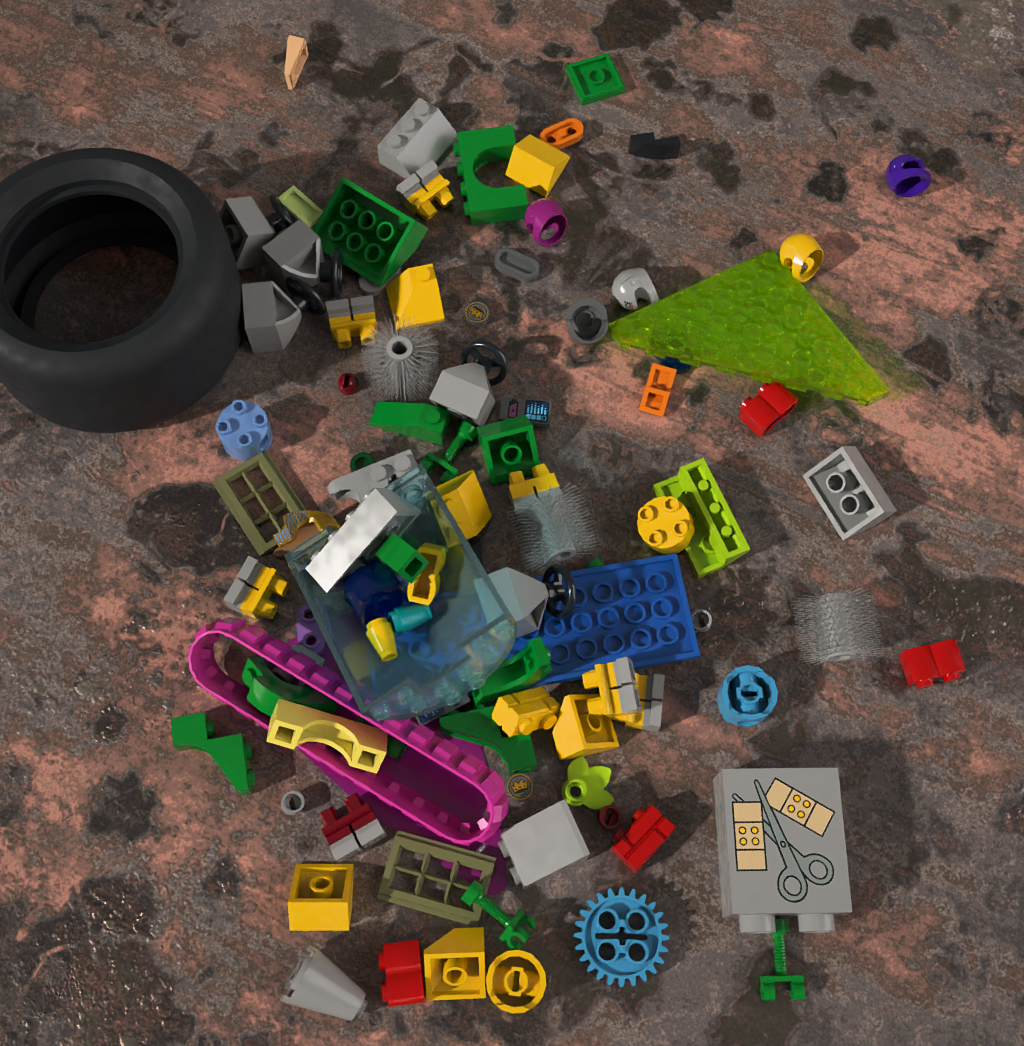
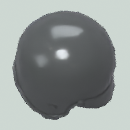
M585 297L575 301L569 307L565 321L567 332L573 341L580 345H592L604 337L608 329L606 309L600 301Z

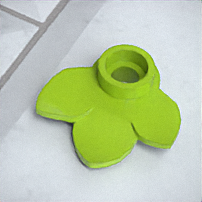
M583 756L576 758L567 769L568 780L565 781L561 789L563 800L565 799L570 806L585 805L591 810H600L602 807L610 805L614 798L604 789L609 782L611 769L604 766L589 768ZM578 788L581 794L578 797H573L570 794V790Z

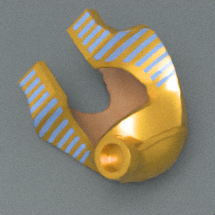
M307 510L287 513L283 516L285 525L279 532L273 534L279 546L274 551V555L276 557H283L288 554L306 551L309 556L304 554L287 564L293 575L300 572H308L305 568L311 563L312 555L319 549H323L329 542L328 537L330 534L340 529L341 526L336 519L325 512Z

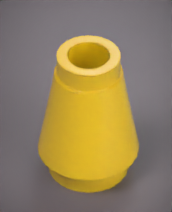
M385 617L370 621L366 625V635L382 661L386 662L396 658L398 653L392 623L388 622Z

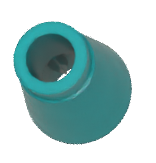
M418 604L395 607L394 611L389 612V619L394 633L402 632L404 634L432 619L429 605Z

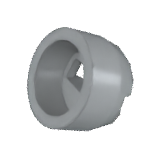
M698 609L691 614L694 630L705 632L711 628L712 617L708 611ZM703 615L705 627L700 628L698 616Z
M298 791L287 792L281 800V808L288 815L300 813L305 804L303 795ZM288 798H293L295 810H291Z

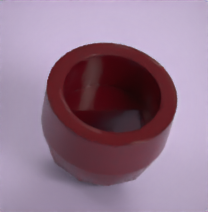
M344 373L338 379L340 392L345 395H352L357 392L359 383L354 374ZM349 379L348 387H344L346 380Z
M604 806L597 813V821L601 827L613 829L620 824L621 813L615 806ZM609 810L611 811V813L609 814V817L605 824L604 819L607 814V811Z

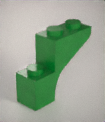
M479 704L471 707V711L460 713V710H452L444 714V717H439L440 730L444 735L494 750L503 760L508 777L515 773H527L536 770L537 762L530 734H520L513 737L505 734L506 737L502 738L499 725L492 719L494 706L487 707V704Z
M205 712L170 718L173 746L178 751L200 750L210 754L235 789L242 795L253 794L252 786L256 785V775L254 768L250 769L249 758L253 757L251 741H246L242 733L212 739V737L216 736L215 722L210 720Z

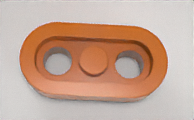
M569 118L545 128L540 133V140L561 150L582 139L584 126L578 119Z

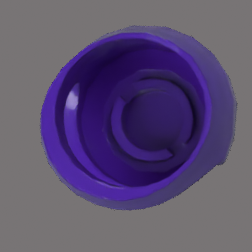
M912 154L899 155L892 159L887 166L885 178L888 186L897 196L912 197L925 191L931 183V174L924 170L925 164L918 156Z

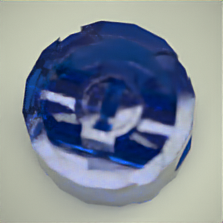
M378 559L371 561L356 573L348 575L343 581L345 600L365 626L370 621L381 617L387 618L388 622H390L389 612L394 611L395 607H402L401 605L404 603V600L406 603L408 602L405 586L396 577L391 568Z

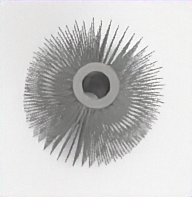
M399 316V336L396 320L394 319L395 333L392 330L390 335L388 333L385 336L377 331L376 334L386 341L384 342L377 338L378 344H368L367 347L372 346L373 348L368 351H361L364 352L361 353L362 355H366L361 357L369 358L365 360L370 361H366L369 364H365L366 367L363 370L365 372L363 373L369 371L367 374L372 375V377L367 375L365 376L368 377L366 379H377L376 382L374 381L371 384L375 383L378 387L382 383L380 387H383V389L389 383L388 388L393 397V391L396 394L399 393L400 386L401 398L402 385L406 403L405 387L408 390L407 393L410 392V386L413 392L416 390L415 386H419L423 390L424 387L422 386H427L429 383L427 378L432 375H428V371L434 369L432 368L433 366H439L437 365L438 362H436L439 360H436L438 359L436 357L429 358L427 354L434 356L433 353L435 352H428L429 350L426 347L430 346V342L425 345L423 335L421 339H418L421 334L417 332L413 338L411 337L412 334H415L418 327L413 333H410V326H408L407 332L406 330L404 332L400 331Z
M549 492L543 496L542 493V497L532 500L531 505H523L529 507L514 510H529L527 512L515 513L520 515L513 517H521L516 521L523 520L517 523L523 525L516 528L524 527L519 531L526 530L520 533L526 534L520 538L527 537L526 539L529 541L521 545L529 544L523 548L530 547L529 549L532 551L525 555H534V558L526 562L533 561L534 559L538 562L534 566L543 563L541 562L543 560L546 561L545 563L549 562L548 564L552 562H558L559 564L560 561L565 563L566 559L569 560L576 554H592L576 553L587 551L580 549L593 547L581 546L583 544L589 545L585 540L590 542L596 539H589L594 535L586 536L588 533H592L587 532L585 534L586 531L590 530L585 528L590 525L583 526L588 522L582 524L581 522L583 521L577 517L588 512L587 510L577 513L583 510H576L581 506L574 507L572 504L580 500H573L578 496L571 497L574 494L568 495L570 492L566 494L561 493L556 496V493L548 495Z
M833 588L832 593L827 594L824 592L825 595H820L821 597L796 598L814 601H793L800 602L799 604L811 603L806 605L792 604L797 607L804 606L798 609V611L806 610L805 612H811L793 611L802 615H793L797 618L806 617L799 620V622L807 621L806 623H796L804 626L798 627L799 629L807 628L803 631H796H801L800 633L808 632V634L797 635H810V638H806L809 636H803L805 638L800 640L811 639L808 641H814L808 642L810 643L809 645H801V647L811 646L805 648H812L814 650L809 652H815L804 655H811L807 657H813L809 659L819 661L829 660V662L834 661V663L842 661L843 665V661H850L857 656L880 654L869 653L877 651L868 650L870 647H867L878 645L871 644L875 642H869L873 640H867V637L877 636V634L868 633L872 631H866L877 628L864 629L879 625L867 626L873 625L877 621L869 622V620H863L874 618L871 616L876 614L865 615L871 614L874 610L867 611L866 609H861L872 607L870 605L874 603L862 604L869 603V601L864 600V598H858L862 597L857 596L862 595L859 594L860 592L845 594L846 592L840 593V590L839 593H833Z

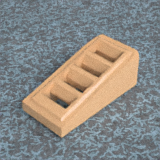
M292 35L288 37L285 62V77L288 89L290 90L294 89L309 55L305 39Z

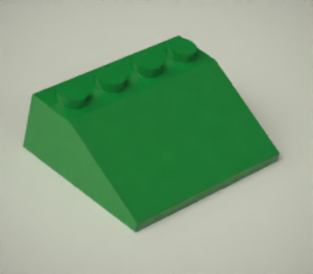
M342 177L313 231L320 237L322 250L332 256L333 250L339 248L342 251L344 265L379 287H382L417 250L429 228Z

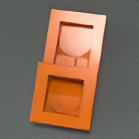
M652 363L639 411L660 417L664 416L677 369Z

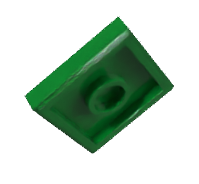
M609 53L566 65V73L582 106L625 93V86Z

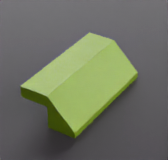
M704 458L681 466L676 476L653 485L657 498L663 496L675 497L684 504L694 519V536H692L688 547L683 551L697 579L721 570L750 551V547Z

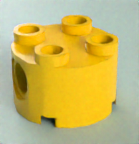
M663 496L654 498L638 511V532L650 548L661 554L668 555L679 553L688 547L695 533L694 519L684 504L675 497Z
M522 950L506 951L499 955L489 966L486 976L487 992L491 1001L500 1010L511 1014L525 1013L534 1008L544 995L546 988L545 971L540 962L531 953Z

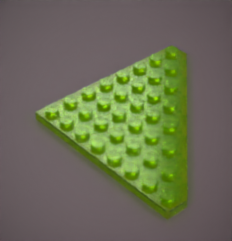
M773 249L608 324L607 331L621 349L630 350L634 348L645 351L647 355L664 359L665 356L680 359V363L700 367V364L715 367V371L731 375L740 373L750 376L752 380L769 384L771 381L786 384V388L803 392L812 390L820 392L821 396L842 400V398L857 401L858 405L866 407L887 397L890 392L888 387L800 281L792 276L790 269L786 265H782L780 257Z

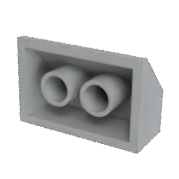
M419 97L377 145L379 163L407 179L432 159L437 164L453 145V142L457 140V132L437 107Z
M856 446L840 447L803 475L804 480L843 541L876 526L897 511Z

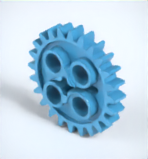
M623 887L619 888L618 895L616 896L611 888L607 890V898L597 893L598 903L595 904L593 901L588 900L586 903L590 911L581 909L579 912L585 920L575 922V925L582 929L581 932L573 934L574 938L581 940V944L577 945L575 950L584 951V955L579 959V962L588 960L590 964L587 967V973L596 969L598 971L596 980H600L605 975L607 976L608 986L613 983L614 978L618 980L620 988L624 986L625 979H628L631 986H635L636 976L643 982L647 981L645 971L656 974L657 971L653 963L663 964L664 961L658 954L668 952V949L661 945L663 941L670 939L669 936L661 934V930L668 927V924L658 922L663 912L654 914L652 910L656 903L652 902L646 905V894L636 899L635 889H632L628 896L625 895ZM602 913H608L613 917L614 926L611 929L607 930L600 926L599 916ZM631 914H638L643 919L641 930H633L629 926L628 919ZM619 929H623V934L646 935L647 940L628 939L623 942V945H620L618 939H596L595 934L614 935L619 932ZM604 943L611 945L614 949V956L608 961L603 960L599 955V947ZM633 944L639 945L643 949L644 954L640 961H633L629 956L628 950Z

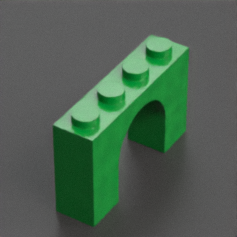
M513 125L457 132V142H453L454 156L459 157L460 162H456L458 177L462 176L463 182H460V191L462 197L466 196L467 202H463L465 217H470L471 226L525 219V212L528 207L525 185L494 188L482 184L475 177L476 171L487 163L510 160L513 147L516 144Z

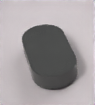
M502 248L496 252L494 264L498 271L524 283H532L539 278L541 267L534 258L511 248Z

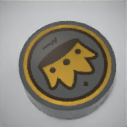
M478 301L468 304L465 308L467 324L472 327H482L489 321V308L487 305Z
M515 773L507 780L506 793L512 801L517 803L526 802L533 795L534 783L527 774Z

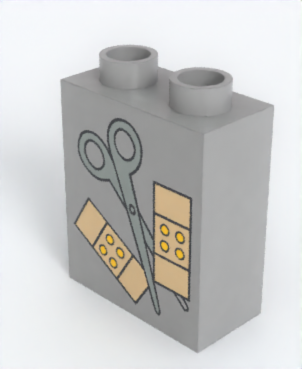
M838 767L722 769L713 779L722 918H739L741 934L776 933L775 918L798 917L799 933L835 932L834 917L852 913Z

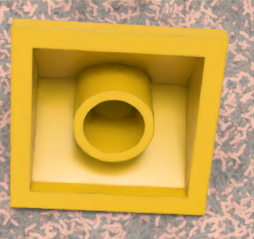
M529 134L514 145L505 175L546 198L568 163L570 156Z

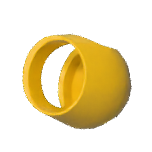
M796 233L786 238L781 244L779 252L781 264L785 269H792L793 278L799 282H806L814 276L824 256V252L817 240L806 233ZM805 262L807 263L808 268L803 274L800 275L802 265Z

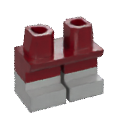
M357 793L343 800L350 812L340 818L334 806L320 813L324 826L321 830L338 863H342L363 851L361 846L366 849L388 836L368 803L365 804ZM352 827H353V829H354V831H355V833H356L357 838L355 837V835H354V833H353V831H352V829H351Z

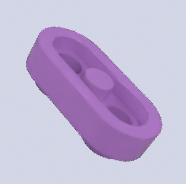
M305 603L299 607L296 613L298 645H303L315 654L321 655L326 648L324 613L319 605ZM308 612L314 613V617L311 619H306L305 615ZM315 638L316 643L314 645H308V639Z

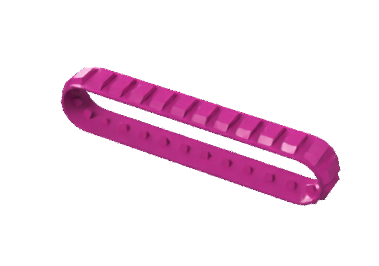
M227 617L205 625L194 635L195 641L189 646L188 663L195 681L211 693L213 697L234 707L236 711L247 718H252L265 729H269L271 717L258 710L246 699L250 689L226 675L219 668L215 660L213 647L214 643L220 639L219 633L234 639L460 776L484 794L488 802L487 811L490 812V818L487 819L484 816L477 823H470L447 811L381 769L376 774L349 766L343 754L332 746L320 742H305L297 746L315 760L328 765L336 773L349 778L354 784L367 792L370 791L383 802L396 807L409 818L427 826L426 828L440 837L443 836L451 840L452 843L469 846L476 840L481 843L484 842L502 825L501 821L508 814L509 796L505 793V783L495 770L492 771L489 767L485 766L484 762L470 753L467 755L459 750L460 747L446 739L442 740L437 737L435 732L422 724L417 725L412 722L411 718L397 709L394 711L386 706L387 703L373 695L369 696L364 693L362 688L349 680L346 682L339 678V674L325 666L321 667L315 663L314 659L302 652H296L292 649V646L279 638L271 637L269 632L256 624L251 625L246 623L244 619Z

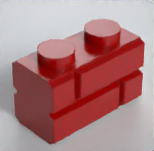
M650 805L646 810L641 806L630 818L634 823L627 831L622 827L611 838L614 845L610 850L633 873H636L676 830V827L653 805Z

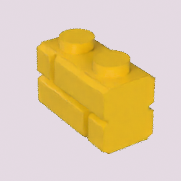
M538 687L498 697L492 713V719L499 726H502V730L509 737L520 734L528 735L532 731L542 728L545 730L550 729L557 721L560 704L553 697H550V694L543 687Z

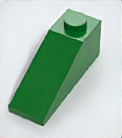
M377 401L369 425L443 446L450 425L449 410L424 403Z

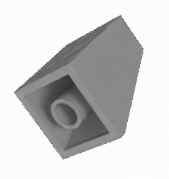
M565 799L500 832L502 840L498 841L503 857L509 856L514 866L509 870L515 884L521 883L523 889L585 862L590 855Z

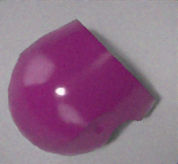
M541 198L535 200L527 207L525 225L528 231L533 234L537 244L543 247H551L557 244L563 237L567 228V218L563 209L556 201L549 198ZM553 227L555 229L554 235L547 240H542L541 232Z

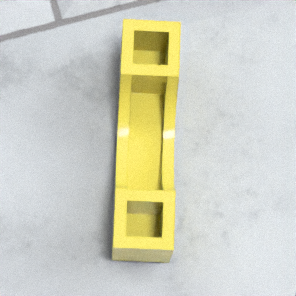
M279 698L270 719L266 742L294 750L305 742L324 743L342 753L349 766L377 774L387 753L388 733L373 726Z

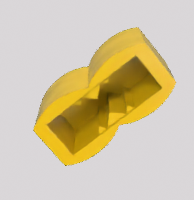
M425 542L417 551L429 561V564L412 584H408L407 595L411 602L429 605L438 594L440 588L439 572L445 564L446 552L444 546Z

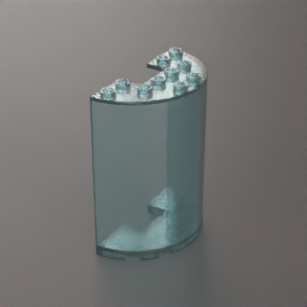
M422 463L384 488L390 489L421 511L400 538L415 550H418L425 542L444 546L446 559L442 570L439 572L440 588L438 594L429 604L432 619L404 634L402 632L394 633L398 653L396 658L386 662L382 661L366 635V625L370 621L381 617L387 618L388 622H390L389 612L394 611L395 607L420 604L409 601L407 595L408 581L380 559L353 590L326 593L305 568L311 563L312 555L319 549H323L329 542L328 537L335 531L330 525L284 555L362 715L376 721L408 719L429 713L445 705L451 706L458 703L462 696L471 690L481 688L486 683V679L502 664L510 653L517 635L515 619Z

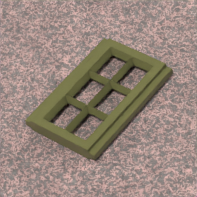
M267 451L260 452L212 482L260 557L271 553L279 546L274 538L267 541L257 526L258 524L270 518L278 531H280L282 526L274 514L286 507L290 513L307 511ZM260 466L270 482L257 489L247 472ZM243 476L253 491L242 499L239 498L230 484ZM273 486L284 503L271 510L260 493ZM255 496L266 511V514L256 520L252 518L243 504Z
M397 830L377 899L478 927L483 910L481 906L473 904L471 909L450 903L449 901L454 886L465 890L470 886L469 884L455 881L460 865L482 871L479 883L484 886L483 894L487 896L496 858ZM402 849L425 855L421 870L398 864ZM431 857L454 863L449 879L426 872ZM396 870L419 876L414 892L392 886ZM424 878L448 884L443 900L420 894Z

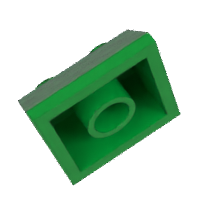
M526 415L476 427L482 456L492 485L509 481V473L518 470L522 471L523 476L532 475V468L540 465L533 426Z

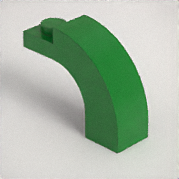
M392 533L375 553L377 557L410 584L415 581L429 564L425 557L395 533Z
M541 637L531 639L521 652L503 662L473 670L467 678V682L475 705L498 699V697L520 691L538 682L552 671L550 665L551 654Z
M258 655L248 657L241 679L250 688L246 699L258 710L271 717L280 698L334 715L338 702L310 685L297 686L286 683L276 677Z

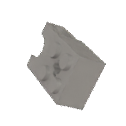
M410 449L331 481L327 488L334 500L341 501L351 498L359 502L358 507L362 504L364 495L373 488H388L416 506L419 510L431 506L425 493L429 489Z

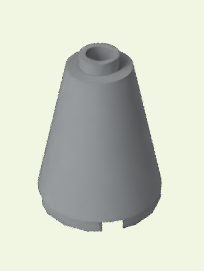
M310 944L306 949L310 955L306 956L305 959L301 957L284 988L289 991L288 996L281 995L280 1001L352 1021L355 1016L360 1018L368 1004V1001L364 999L366 993L317 947Z

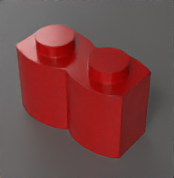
M778 380L771 384L766 382L758 390L757 393L759 395L753 399L748 397L740 405L741 411L738 417L759 438L789 415L799 401Z
M956 639L904 650L898 656L908 686H917L918 689L931 687L934 685L933 681L943 679L944 683L961 679L960 675L966 671Z
M419 939L383 944V951L378 952L380 970H385L386 982L381 983L383 1002L388 1001L390 1008L426 1003Z

